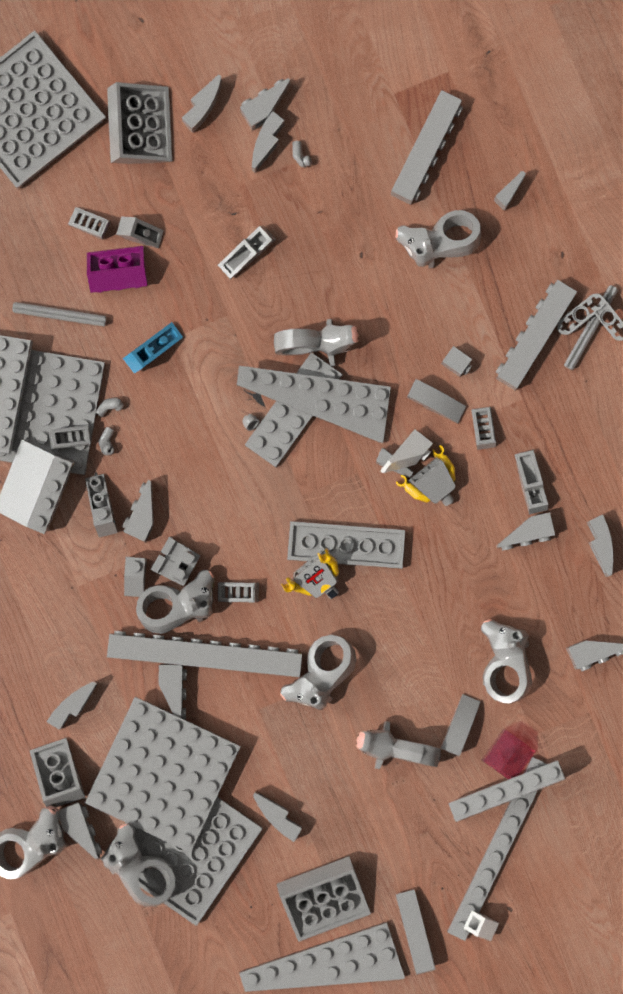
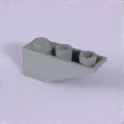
M289 78L286 80L280 79L271 89L268 90L266 88L260 91L256 98H249L241 104L240 112L252 131L263 125L271 112L275 111L290 87Z
M104 474L85 478L94 527L99 538L118 533Z
M150 480L147 483L143 482L139 490L141 496L139 500L135 499L132 504V515L130 518L127 517L122 526L125 528L124 533L144 542L147 541L154 526L153 489Z
M550 513L529 517L498 543L496 547H501L502 551L513 549V545L518 543L522 547L531 545L532 540L539 539V542L551 540L550 536H554L555 533Z
M583 640L567 647L566 650L574 668L584 671L591 668V664L598 661L601 664L610 660L608 656L616 654V656L622 655L623 644Z
M160 664L159 686L173 714L186 719V708H182L183 700H186V688H183V681L187 679V669H183V665Z
M76 803L59 810V819L63 830L95 859L101 860L100 854H102L100 844L95 843L93 836L96 833L93 825L88 823L87 817H89V812L86 806Z

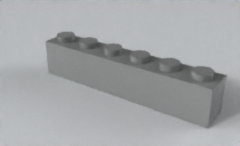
M441 90L391 190V196L410 205L413 200H418L421 193L419 188L421 184L425 185L430 175L427 171L429 167H434L438 159L435 155L438 150L442 151L446 143L444 137L446 133H451L455 125L452 121L454 117H459L463 109L460 106L461 99Z
M559 280L555 284L550 283L545 291L548 294L546 299L543 300L541 298L536 306L538 310L536 315L533 316L531 314L526 322L528 326L526 331L523 332L521 330L517 336L516 341L518 344L515 348L511 347L506 354L508 360L505 364L501 363L496 370L498 374L496 379L513 390L518 388L577 291Z
M555 761L448 804L455 822H459L564 781L566 778L559 761Z

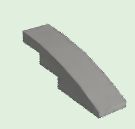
M415 890L396 894L416 975L434 971L435 966Z

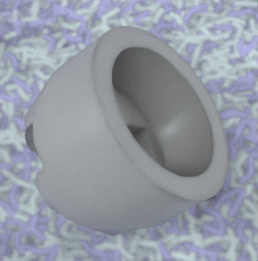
M253 414L244 416L242 422L248 431L254 430L259 425L258 418Z

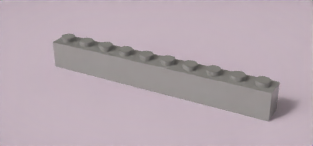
M114 631V634H109L107 657L300 677L302 654H299L297 649H287V652H280L278 647H268V650H260L259 645H249L248 648H241L239 643H229V646H222L220 641H210V644H202L203 640L191 639V642H183L181 637H172V640H164L162 635H153V638H145L143 633H134L133 636H126V632Z

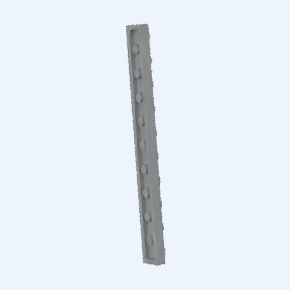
M531 757L524 773L547 764ZM537 791L509 802L447 930L448 933L464 941L466 940L469 931L465 930L464 926L471 911L479 913Z

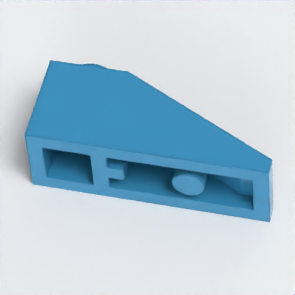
M171 322L123 359L132 372L136 373L182 339L183 336Z

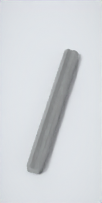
M612 285L607 288L603 297L609 304H611L618 289ZM596 315L588 321L564 364L569 370H573L600 323Z
M14 302L12 307L14 313L103 327L107 321L106 316L19 302Z

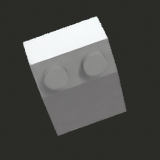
M67 738L30 750L40 792L46 806L59 807L85 798L81 779Z

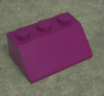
M143 246L87 252V278L90 293L147 286Z

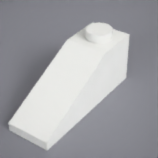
M414 429L388 460L381 472L384 474L416 465L420 459L424 461L431 451L428 449L433 443Z

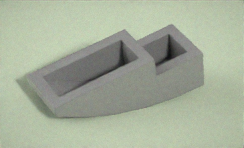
M219 74L191 99L194 107L182 117L183 123L192 133L202 125L216 103L222 85V78Z
M273 111L262 126L255 143L252 157V171L254 173L257 172L279 145V140L275 136L283 128L285 122Z
M264 225L259 226L247 239H244L229 253L218 266L232 279L264 252L276 239Z
M415 379L407 396L408 399L424 406V408L457 424L466 408L465 405L417 379Z
M534 451L515 454L518 474L529 515L548 510V502Z
M602 514L586 523L595 540L589 542V545L605 577L612 575L613 547L608 525Z
M93 681L68 696L53 711L47 723L60 730L71 714L78 717L98 682Z
M462 694L447 729L448 731L441 749L460 756L480 701Z
M255 791L253 797L264 816L279 832L295 842L302 826L286 818L289 812L288 809Z

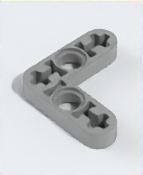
M600 294L589 296L564 316L557 325V329L561 334L569 335L596 315L615 340L623 341V337L615 335L617 330L614 327L611 330L609 328L618 319L620 323L616 325L622 329L623 321ZM594 297L596 299L601 298L599 302L601 306L592 307L591 309L594 312L590 314L589 309L584 305L587 303L590 306L593 303L592 299ZM579 309H584L587 312V316L583 320H579L576 317V312ZM606 312H611L614 315V319L610 323H606L603 320V314ZM572 315L573 319L579 324L575 326V323H572L569 326L570 331H563L561 329L563 327L562 323H569L572 320L569 317Z

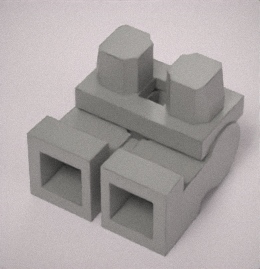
M169 537L161 550L165 557L159 555L151 570L184 586L200 555Z

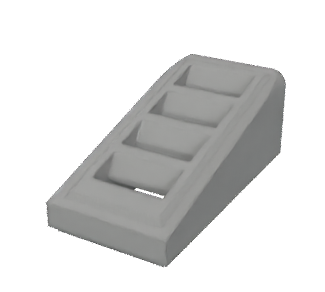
M521 171L495 196L494 201L502 210L507 208L525 178L526 173L524 171Z
M75 207L68 225L103 240L110 221ZM78 214H82L78 224L75 223ZM85 217H88L85 227L82 226ZM93 219L95 220L92 228L90 229L88 227ZM100 222L102 224L97 232L95 231L98 223Z
M491 408L472 409L477 450L496 447ZM487 415L488 418L477 419L476 416ZM489 423V425L478 426V424ZM490 430V433L479 434V432Z
M89 425L51 429L49 431L52 451L91 445ZM79 431H83L84 441L80 440ZM72 432H75L76 442H73ZM65 433H67L68 443H65ZM56 435L60 437V444H57Z
M382 448L376 464L384 467L393 455ZM408 467L394 470V472L411 478L413 474Z
M218 582V602L259 601V583ZM225 586H228V598H225ZM233 587H236V598H233ZM241 587H244V598H241ZM249 587H251V598H249Z

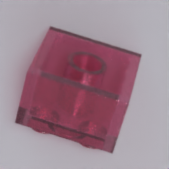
M503 729L482 758V761L509 780L520 774L535 751Z

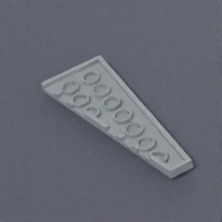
M239 366L237 386L383 443L391 387Z
M387 922L239 972L245 992L400 980L405 978Z

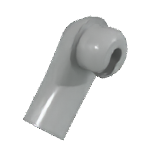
M294 141L292 143L293 158L302 168L310 166L312 160L310 156L304 157L302 154V143Z
M119 398L105 399L97 408L96 413L103 417L109 409L122 410L124 404Z
M109 427L105 428L98 441L101 452L106 456L114 453V447L110 439L115 431Z

